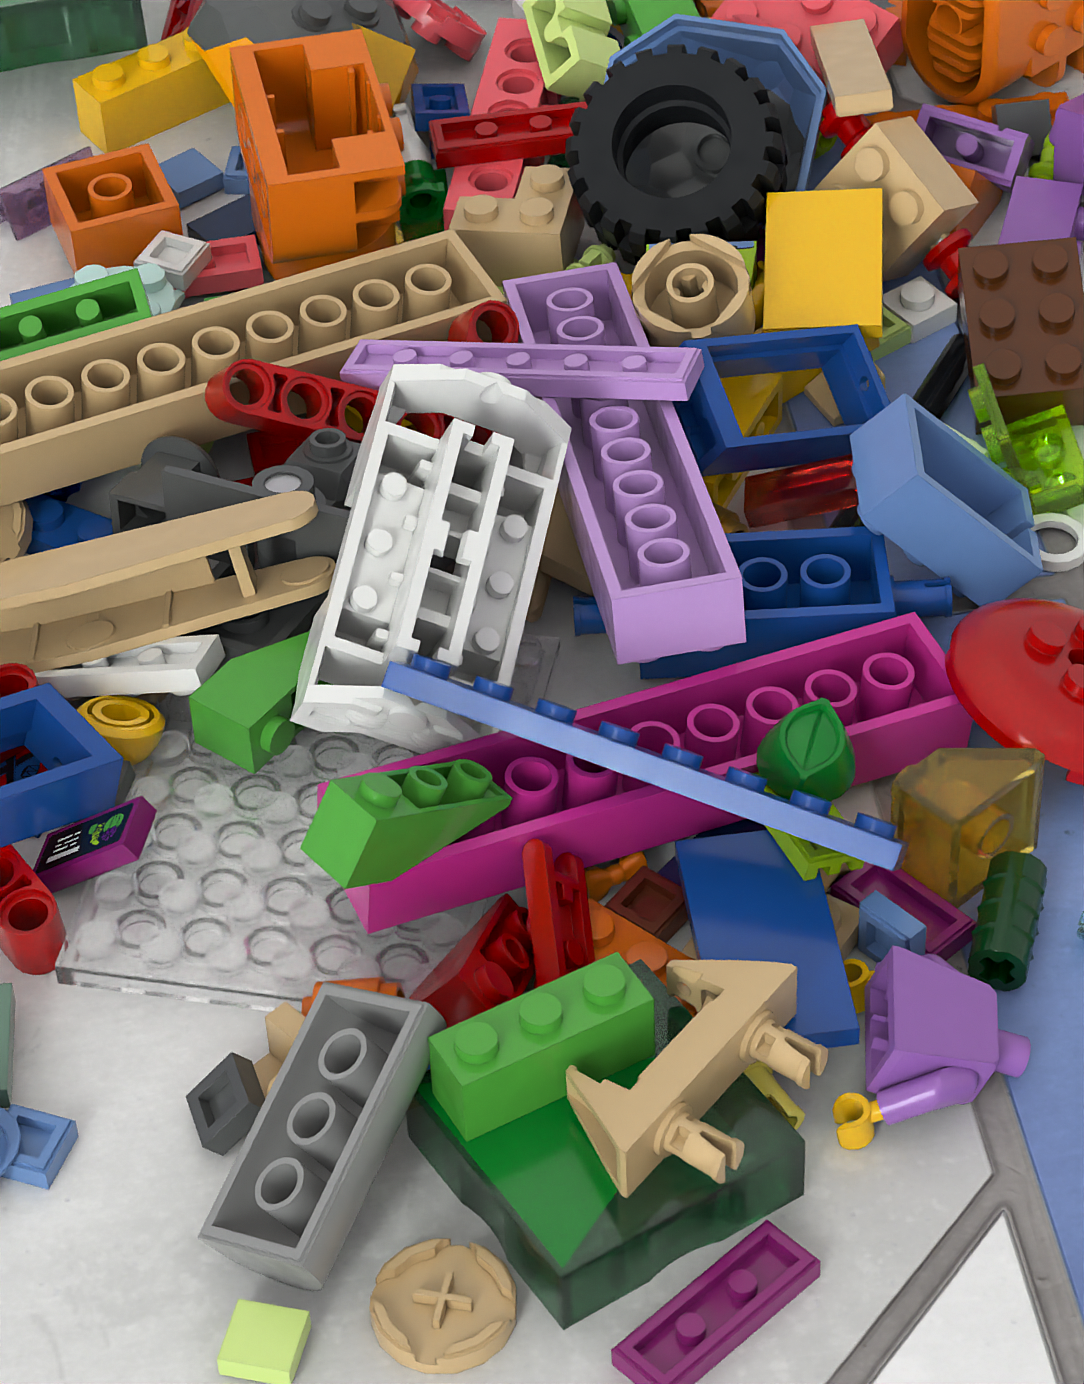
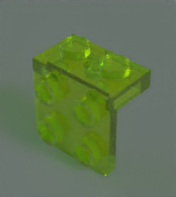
M984 363L973 366L972 368L979 386L968 389V393L979 424L991 420L992 425L981 428L990 457L996 465L1006 462L1007 466L1001 469L1028 489L1032 514L1059 513L1084 504V459L1064 405L1062 404L1006 425Z

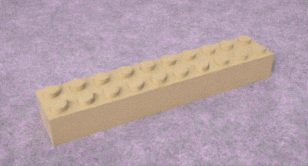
M449 229L0 361V507L141 464L144 449L150 442L159 437H182L199 446L251 430V428L227 423L216 418L209 411L205 401V389L208 381L217 372L236 361L254 359L341 381L339 373L361 339L447 341L451 324L460 314L488 300L507 304V299L454 229ZM477 319L476 331L479 338L483 342L491 343L492 333L485 322ZM231 378L230 392L232 397L237 402L248 405L250 392L247 385L240 379ZM289 392L287 404L290 411L295 416L307 412L303 398L299 394Z

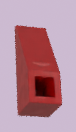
M508 893L500 897L420 983L409 999L432 1005L443 1016L447 1023V1028L522 995L535 972L533 946L526 928V920L529 915L528 909L519 907Z

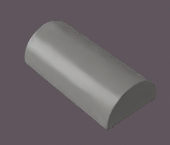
M324 981L197 1238L224 1256L259 1274L296 1288L320 1291L327 1280L430 1064L427 1037L447 1028V1023L443 1016L426 1002Z

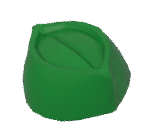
M825 698L802 705L786 714L769 730L757 748L756 762L760 776L768 779L767 785L780 797L790 800L793 789L832 801L841 797L851 787L855 778L856 764L852 742L829 700Z

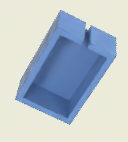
M906 393L902 394L850 435L853 457L851 468L856 479L859 501L857 512L861 521L872 533L876 535L884 534L900 546L908 559L919 567L925 565L941 578L950 577L952 592L960 598L968 597L980 607L991 602L1006 599L1043 572L1037 535L1031 530L1035 524L1028 489Z

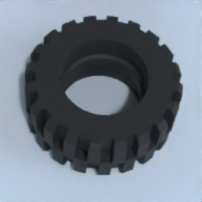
M685 44L667 45L666 54L653 55L651 48L636 52V62L625 67L622 61H618L606 70L609 78L608 81L603 85L594 81L583 94L588 106L587 109L576 108L569 123L574 136L566 139L565 157L570 167L567 173L581 211L589 227L595 229L597 237L602 244L611 247L614 251L619 248L623 260L636 266L641 257L646 253V244H658L670 239L671 243L689 241V234L712 235L726 242H757L761 238L758 224L760 222L766 224L767 193L786 192L788 177L785 166L788 164V157L775 105L770 103L767 89L757 77L748 78L746 66L734 58H728L724 64H721L717 50L701 46L698 48L696 55L687 54ZM675 123H697L713 128L727 138L730 153L724 167L714 180L694 193L675 198L655 197L634 188L627 180L626 168L632 153L643 139L662 127Z

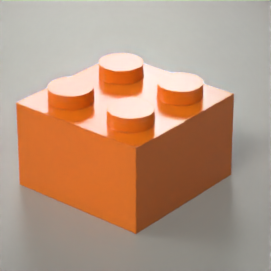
M149 143L42 169L50 222L74 274L83 267L92 264L101 265L105 268L118 266L134 267L133 262L161 230L183 236L179 204Z

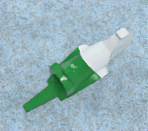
M404 102L394 104L393 116L390 118L399 117L403 132L404 151H401L405 163L406 195L402 196V205L399 208L400 220L397 221V225L402 236L408 242L444 231L443 207L448 187L445 168L437 169L436 164L431 162L428 149L416 133L410 109Z

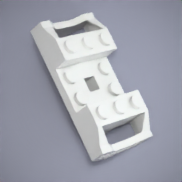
M394 364L379 388L376 403L358 451L344 503L345 506L351 507L328 596L313 618L299 670L291 722L321 732L362 733L421 754L499 732V729L389 690L381 687L390 661L411 664L413 655L416 653L451 665L452 669L449 678L473 686L476 676L510 686L572 429L545 401L533 397L525 389L511 385L507 378L493 372L478 373L469 369H454L443 364ZM405 413H444L455 417L440 440L396 425ZM476 425L495 431L485 445L470 441ZM513 446L523 455V469L509 465ZM432 555L455 559L456 564L453 575L430 567ZM318 680H322V681L331 683V684H333V685H317V684H318Z

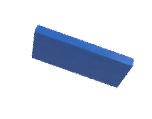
M768 830L675 841V858L697 960L767 961L796 966V1015L784 1028L826 1048L859 1044L860 1027L820 869H818L816 879L804 881Z

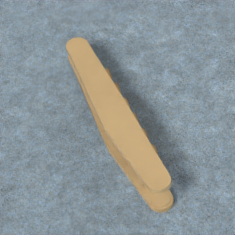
M307 491L284 492L1 562L0 665L8 663L23 664L32 669L34 673L77 665L322 594L330 589L336 566L333 559L325 556H314L254 570L245 547L246 544L291 532L310 523L319 511L314 495ZM228 550L236 575L215 580L207 556Z

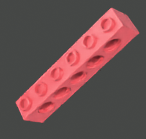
M498 18L470 115L560 105L562 95L546 90L526 19ZM545 156L455 167L443 207L444 231L449 229L460 196L489 195L494 198L515 199L525 166L538 167L544 165Z

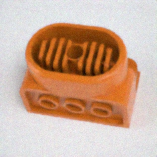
M902 0L901 33L909 61L926 86L935 94L951 103L958 105L978 104L1021 77L1038 86L1050 87L1063 78L1066 64L1084 73V0Z
M362 29L229 47L237 135L249 180L253 223L263 260L270 275L275 280H279L395 246V222L400 220L399 208L402 205V196L406 195L405 163L401 151H404L403 132L399 117L390 118L393 116L390 88L388 83L379 84Z

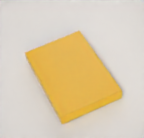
M882 188L767 193L763 333L858 324L863 338H883Z

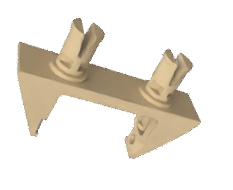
M671 960L666 965L667 994L671 997L675 995L691 1004L698 1013L638 1076V1082L628 1090L606 1079L599 1083L577 1071L576 1066L570 1065L566 1070L567 1099L622 1196L628 1198L656 1166L671 1154H675L686 1163L711 1176V1179L717 1183H725V1165L734 1170L738 1168L744 1154V1142L735 1137L731 1138L709 1124L699 1121V1119L750 1064L761 1061L771 1069L795 1081L798 1086L804 1089L810 1088V1072L821 1076L828 1060V1049L784 1028L796 1015V966L787 963L748 960Z

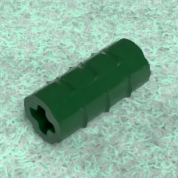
M1005 851L997 854L991 859L987 878L982 883L984 888L981 904L977 907L978 918L976 927L971 932L973 940L968 958V975L989 984L993 989L1011 991L1021 987L1026 982L1030 961L1034 959L1032 950L1035 937L1039 934L1037 926L1040 912L1044 909L1042 902L1047 882V867L1032 854Z

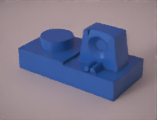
M464 83L411 84V107L415 131H429L428 121L470 116ZM430 141L431 159H434L433 150H432L431 141Z

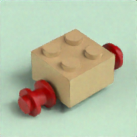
M830 102L822 111L824 120L819 126V131L826 139L838 136L845 145V148L840 155L841 160L812 191L882 188L883 282L908 276L923 260L922 264L928 271L941 269L950 280L944 290L945 294L952 300L959 298L958 248L968 247L973 239V235L968 228L959 229L952 234L950 232L979 203L912 116L877 122L872 125L864 114L846 117L836 116L833 104Z

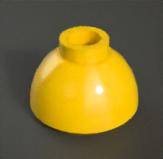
M124 695L99 696L88 700L77 708V711L124 758L123 760L130 761L134 772L135 765L150 756L157 748L163 736L165 727L164 715L155 706L139 698Z

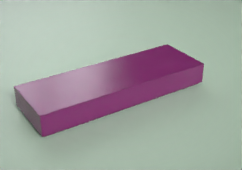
M766 1219L612 1348V1365L634 1384H695L820 1277L821 1261Z

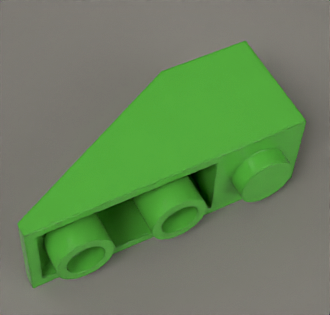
M310 631L230 659L188 698L195 743L253 774H256L274 756L282 754L288 748L292 739L306 727L291 722L290 719L295 704L299 670ZM318 680V684H317V685H333V684L328 683V682H325V681H322V680Z
M467 759L332 779L300 849L344 889L388 882L399 877L507 808L512 797L492 781V775L485 767Z

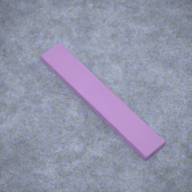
M361 339L339 374L343 382L379 390L394 364H443L454 369H469L478 373L493 372L507 378L511 385L527 390L534 397L688 401L704 369L702 349L685 347Z

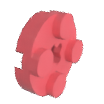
M393 0L401 17L410 20L411 17L416 19L411 28L417 34L435 45L438 44L441 38L447 40L445 46L467 61L472 60L482 44L481 41L487 34L465 12L456 6L451 8L441 0Z

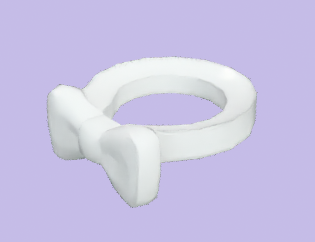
M1039 513L1033 515L1035 524L1031 528L1033 532L1042 528H1058L1070 533L1077 542V546L1072 551L1064 554H1051L1040 550L1043 570L1063 572L1079 567L1084 562V526L1081 522L1068 515L1058 513Z

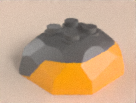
M203 0L187 32L233 107L234 98L229 47L354 30L352 23L411 47L400 14L393 0ZM415 56L412 58L395 104L406 101L411 90V84H414L419 70Z

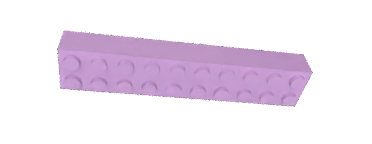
M617 262L502 281L507 305L515 312L519 321L518 343L650 347L640 320L635 314L632 300ZM535 397L545 401L572 428L558 489L617 665L631 662L648 663L660 657L693 651H715L727 645L747 642L742 576L672 401Z

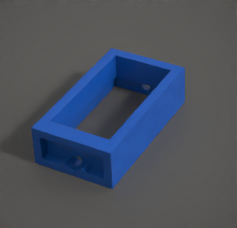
M858 324L685 340L679 346L702 349L704 369L689 400L672 401L702 477L853 459L850 435L891 404ZM822 368L845 426L743 437L720 378Z
M50 683L0 698V753L24 745L48 769V771L0 786V848L91 817L115 806L124 758Z

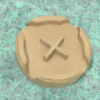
M429 1239L405 1247L383 1264L375 1278L376 1286L372 1296L370 1295L371 1325L381 1348L399 1364L426 1374H456L484 1364L505 1347L516 1326V1285L506 1264L486 1247L469 1242L468 1248L462 1245H451V1239Z

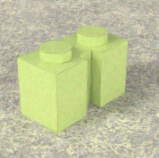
M526 0L522 7L546 90L584 102L583 94L594 81L599 82L601 85L604 84L610 56L620 50L618 41L607 37L612 20L606 0Z

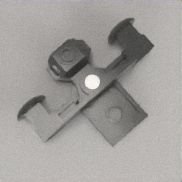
M323 428L316 430L291 454L284 465L273 466L260 471L254 476L252 486L220 478L214 461L206 451L194 442L177 436L159 437L150 442L144 449L141 458V468L137 472L130 471L109 492L113 534L284 492L307 491L315 497L319 509L317 516L310 523L297 530L246 544L245 547L254 570L314 556L329 557L337 563L351 507L345 506L344 503L361 444L346 439L345 433L339 429ZM228 550L207 556L208 559L219 561L212 569L215 580L236 575ZM433 554L430 567L453 575L456 560L446 556L442 558ZM329 590L308 599L180 636L219 634L226 655L220 664L223 666L232 658L310 631L314 615L327 598Z

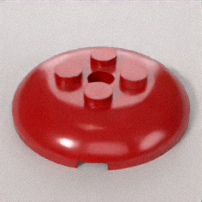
M1035 598L1006 599L991 602L973 610L960 620L951 635L950 648L945 655L947 677L958 700L973 720L989 736L1011 753L1027 763L1036 754L1053 764L1068 769L1066 781L1084 786V610L1056 601Z

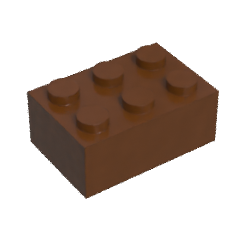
M1076 237L958 248V292L976 435L1084 425V291Z

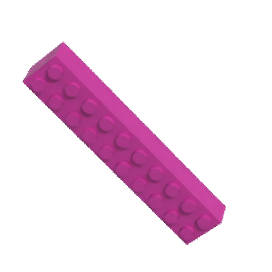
M912 612L576 709L577 713L574 723L596 731L599 730L601 721H607L640 733L637 742L638 746L662 754L665 743L684 748L704 756L700 768L725 777L729 766L751 773L759 772L756 762L757 748L769 730L792 710L820 698H825L829 700L846 728L854 748L856 771L852 787L966 752L973 718L964 709L950 685L945 668V652L916 612ZM500 731L341 777L346 778L370 772L379 773L411 768L412 766H426L453 762L458 759H467L485 767L491 773L492 781L512 797L507 808L394 880L344 889L367 934L524 887L525 877L522 850L531 839H539L551 846L554 863L560 854L569 852L579 856L583 861L584 868L747 818L506 731ZM330 781L317 784V809Z

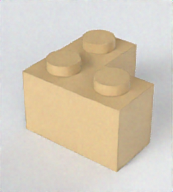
M556 165L525 166L515 199L494 198L489 195L459 197L449 229H454L496 286L503 287L502 281L564 271L574 262L585 225V217L567 173L570 168H560Z

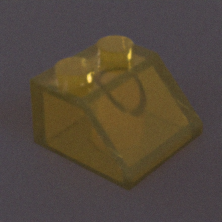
M938 748L918 764H911L905 767L892 782L890 823L897 825L894 838L909 843L901 869L950 904L959 908L984 889L982 883L987 878L990 861L997 854L1005 851L1031 853L1037 848L1045 755L1035 748Z

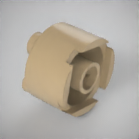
M689 234V241L671 244L670 239L656 244L641 257L632 274V300L635 314L640 320L650 347H679L685 340L754 333L756 316L750 276L740 252L734 246L712 235Z

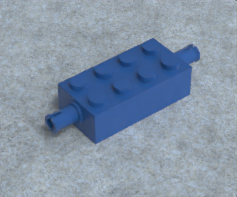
M866 526L726 533L725 536L742 576L747 642L727 645L715 651H693L660 657L648 663H639L640 679L690 677L912 612H916L919 617H952L953 597L952 585H950L951 580L950 577H943L941 579L894 581V576L889 573L884 534L876 535ZM573 596L575 637L587 634H606L607 632L595 596Z

